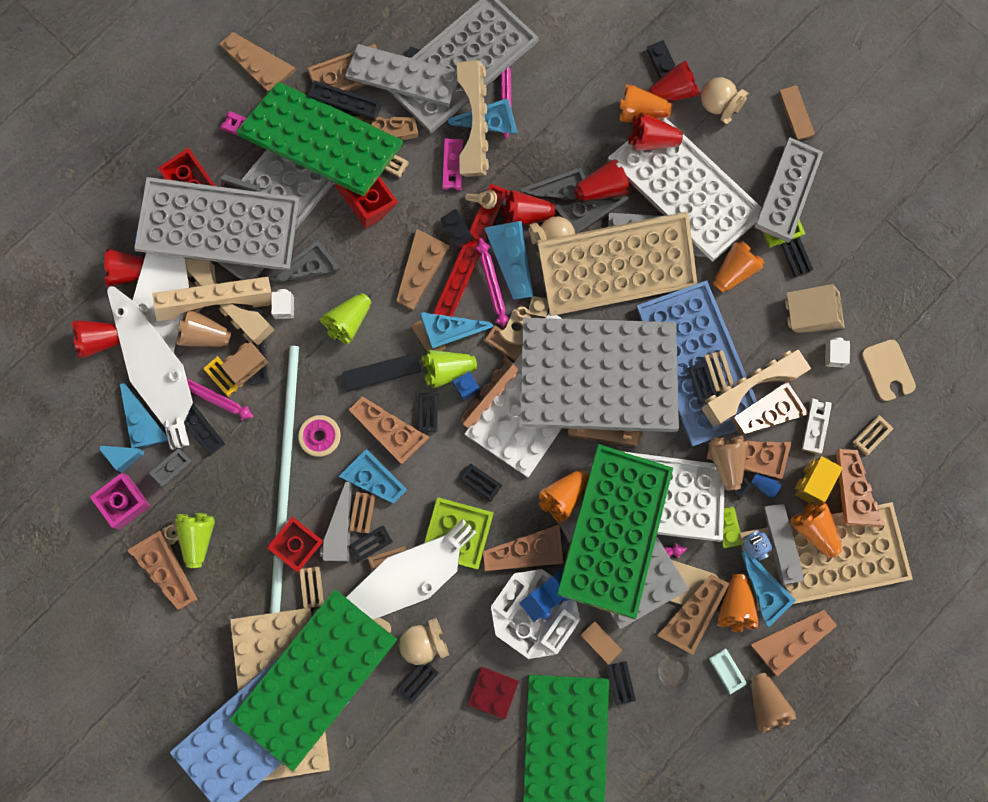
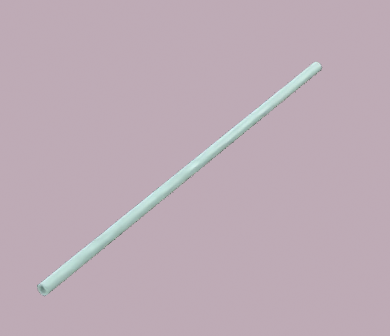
M290 346L276 535L286 524L299 356L298 346ZM274 556L270 614L280 612L283 562L276 556Z

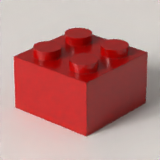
M292 516L268 544L266 549L294 572L298 573L323 540Z

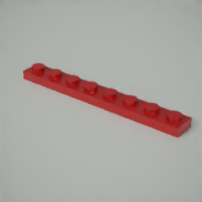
M490 184L488 190L496 193L497 202L491 209L480 206L470 229L474 239L462 247L433 314L454 316L481 255L476 250L479 239L482 238L486 243L488 236L485 228L494 225L505 200V191L507 189Z

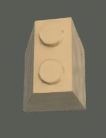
M834 284L787 292L788 298L785 299L786 309L790 311V317L787 318L789 328H792L795 333L845 329L840 292Z

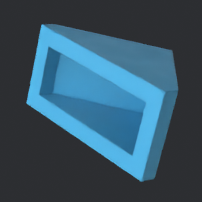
M100 446L101 452L113 467L122 473L144 455V451L137 448Z

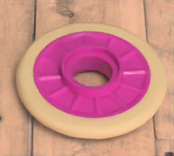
M316 415L308 418L301 425L298 439L306 453L322 457L332 453L337 448L341 435L340 429L333 419L324 415ZM317 431L324 432L325 437L323 440H315L314 435Z

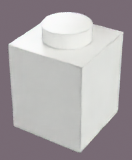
M286 289L272 292V315L275 319L294 318V296Z
M832 338L826 344L825 366L846 367L850 360V341H844L843 338Z

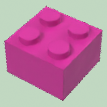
M124 473L119 474L90 496L110 526L118 530L151 506L130 476Z

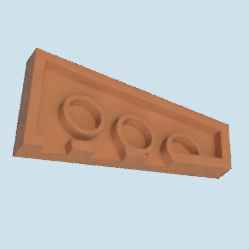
M506 356L502 360L504 363L502 368L496 369L493 372L491 383L485 384L480 390L479 395L481 397L479 399L475 398L461 416L460 420L466 427L469 428L471 425H475L480 419V414L490 408L492 400L496 395L499 396L504 391V386L507 382L512 381L516 377L518 368Z
M363 396L349 409L402 465L430 439L427 435L404 423Z
M748 441L744 470L782 480L791 442ZM708 449L705 460L713 461Z
M839 449L836 451L837 465L843 468L839 475L844 525L882 528L885 526V523L878 513L879 507L877 502H874L871 494V485L867 483L865 478L866 472L858 450Z
M559 524L483 551L485 571L563 564Z
M163 531L155 533L127 550L138 560L137 563L149 573L150 578L161 587L162 592L178 610L197 600Z
M821 610L749 645L773 674L778 676L837 625L825 610Z

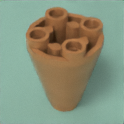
M195 310L183 313L185 321H180L178 332L182 333H178L176 345L191 347L228 346L231 332L227 331V328Z
M743 435L731 436L732 439L724 440L723 437L712 438L711 443L708 444V449L722 485L725 486V490L741 488L740 484L743 481L748 440L744 439Z
M761 673L751 678L756 726L761 734L771 731L777 725L779 728L785 727L797 719L793 708L771 678L767 677L766 673Z

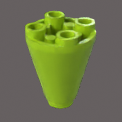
M360 293L328 311L319 320L329 330L327 334L333 340L339 339L345 345H348L356 335L372 302L368 296Z
M428 350L426 355H422V363L424 367L426 366L427 370L425 382L426 385H431L432 388H438L469 371L472 373L477 370L476 358L469 354Z
M196 513L195 517H188L187 514H177L174 524L186 567H202L215 525L214 516H207L206 513Z

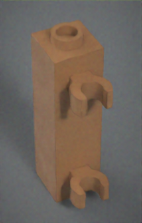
M568 429L567 437L635 448L637 443H641L642 432L632 430Z

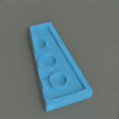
M518 221L486 227L485 231L513 300L532 297L533 291L522 222Z

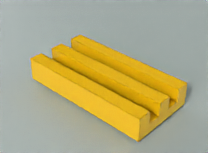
M217 356L203 369L221 390L230 397L231 393L237 391L239 386L237 384L233 385L215 365L217 362L220 365L224 364ZM211 367L227 383V385L230 387L229 390H227L222 385V383L214 376V374L209 370Z

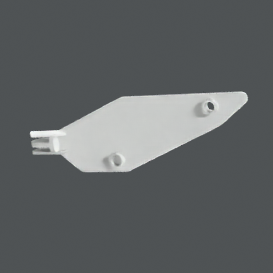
M146 253L133 301L174 353L179 333L178 328L180 321H183V314L178 315L177 319L157 321L152 293L189 288L185 258Z
M109 287L107 293L130 382L164 425L170 450L189 446L184 421L193 402L183 364L135 302L117 288Z
M462 519L445 536L386 558L346 598L372 619L429 599L457 572L459 549L477 532L474 529L470 530L471 526L469 524L465 525L466 521Z

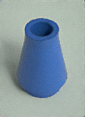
M756 474L751 482L768 498L772 497L774 499L782 487L778 483L779 481Z

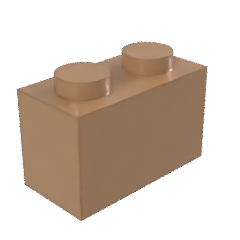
M249 342L248 344H243L235 355L228 356L223 361L224 364L221 367L240 387L269 362L253 343Z

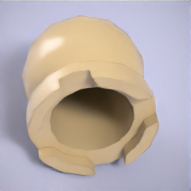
M715 77L704 85L701 101L708 112L721 114V121L728 124L732 120L730 117L733 112H739L749 93L744 89L737 92L736 86L731 80Z
M560 216L545 220L541 227L537 223H533L528 228L532 244H537V241L575 234L572 223Z
M436 618L428 620L429 625L427 627L416 625L404 631L400 638L399 649L402 657L408 663L425 665L432 661L436 654L440 655L441 659L449 655L446 643L440 640L439 635L443 633Z

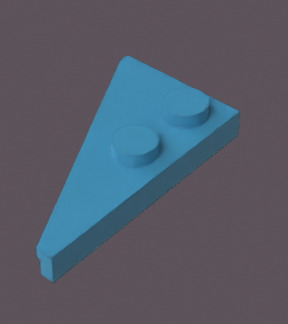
M508 99L487 105L485 121L487 122L488 131L518 134ZM472 111L449 118L448 123L452 126L472 128Z
M424 312L419 313L431 348L493 327L492 323Z
M125 383L120 384L131 448L138 449L168 442L167 435L151 417V414L136 398L131 389Z
M744 550L741 554L765 626L770 627L796 600L756 559L749 556L747 550Z

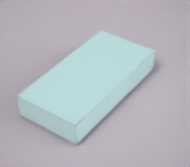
M723 649L708 658L729 694L747 684L727 649Z

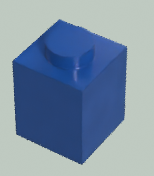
M470 371L453 380L454 387L463 402L480 392L479 386Z

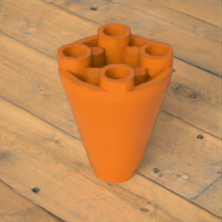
M626 84L624 91L626 97L621 99L620 109L623 110L620 114V122L630 123L634 115H639L642 112L659 120L670 117L672 103H668L667 100L634 85Z
M735 242L714 278L713 285L722 293L726 290L729 291L763 268L764 260L758 255L751 254L749 252L751 248L745 242Z
M583 470L575 471L543 488L539 492V499L541 500L539 506L545 512L549 511L558 523L562 524L564 521H567L585 492L589 475Z
M812 502L804 507V512L790 519L795 530L824 555L833 558L842 552L829 507L825 502L817 505Z
M732 575L718 614V626L731 627V630L735 632H743L744 628L758 629V616L751 584L747 575Z

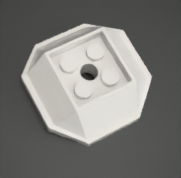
M542 569L514 573L491 606L496 636L528 659L558 654L580 621L577 602L569 600L566 603L562 600L550 609L551 615L544 620L539 618L535 622L531 620L519 604V602L552 577Z

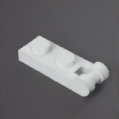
M811 399L801 450L819 455L822 454L831 411L830 402L825 401L822 403L818 402L817 399ZM817 409L822 410V415L816 413Z

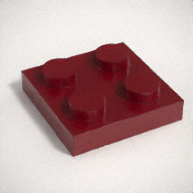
M482 667L468 705L506 719L519 680Z

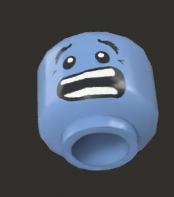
M757 530L744 537L745 540L742 544L751 558H757L760 561L769 557L768 552L772 550V545L764 532L759 533Z

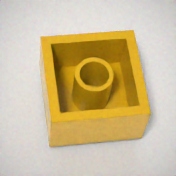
M822 456L816 460L813 459L812 462L807 463L803 471L806 473L803 479H799L795 486L797 490L795 496L808 503L814 502L815 505L825 502L843 468Z

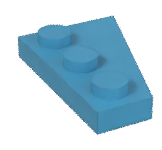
M367 449L339 475L340 478L393 504L407 491Z

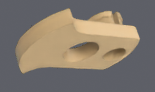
M519 307L517 310H513L506 328L499 331V335L507 343L512 345L523 344V318H531L527 308ZM517 323L522 329L514 331L511 325Z

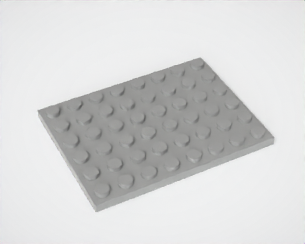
M523 318L520 427L678 432L676 322Z

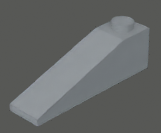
M345 482L324 538V545L320 546V557H323L325 562H349L352 484L350 482Z
M784 504L764 507L778 582L780 585L804 581L799 555Z

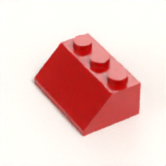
M189 148L158 167L165 180L215 186Z
M380 176L364 197L335 183V187L365 229L381 221L398 204V201Z

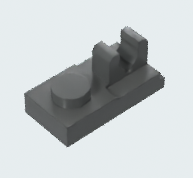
M225 174L221 178V187L254 192L260 191V183L256 185L250 184V180L244 182Z
M178 448L149 472V475L163 488L192 464V461Z

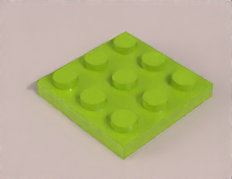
M437 497L424 543L445 536L464 519L466 521L465 525L469 524L471 526L470 530L474 529L477 533L459 549L458 564L478 570L494 512Z

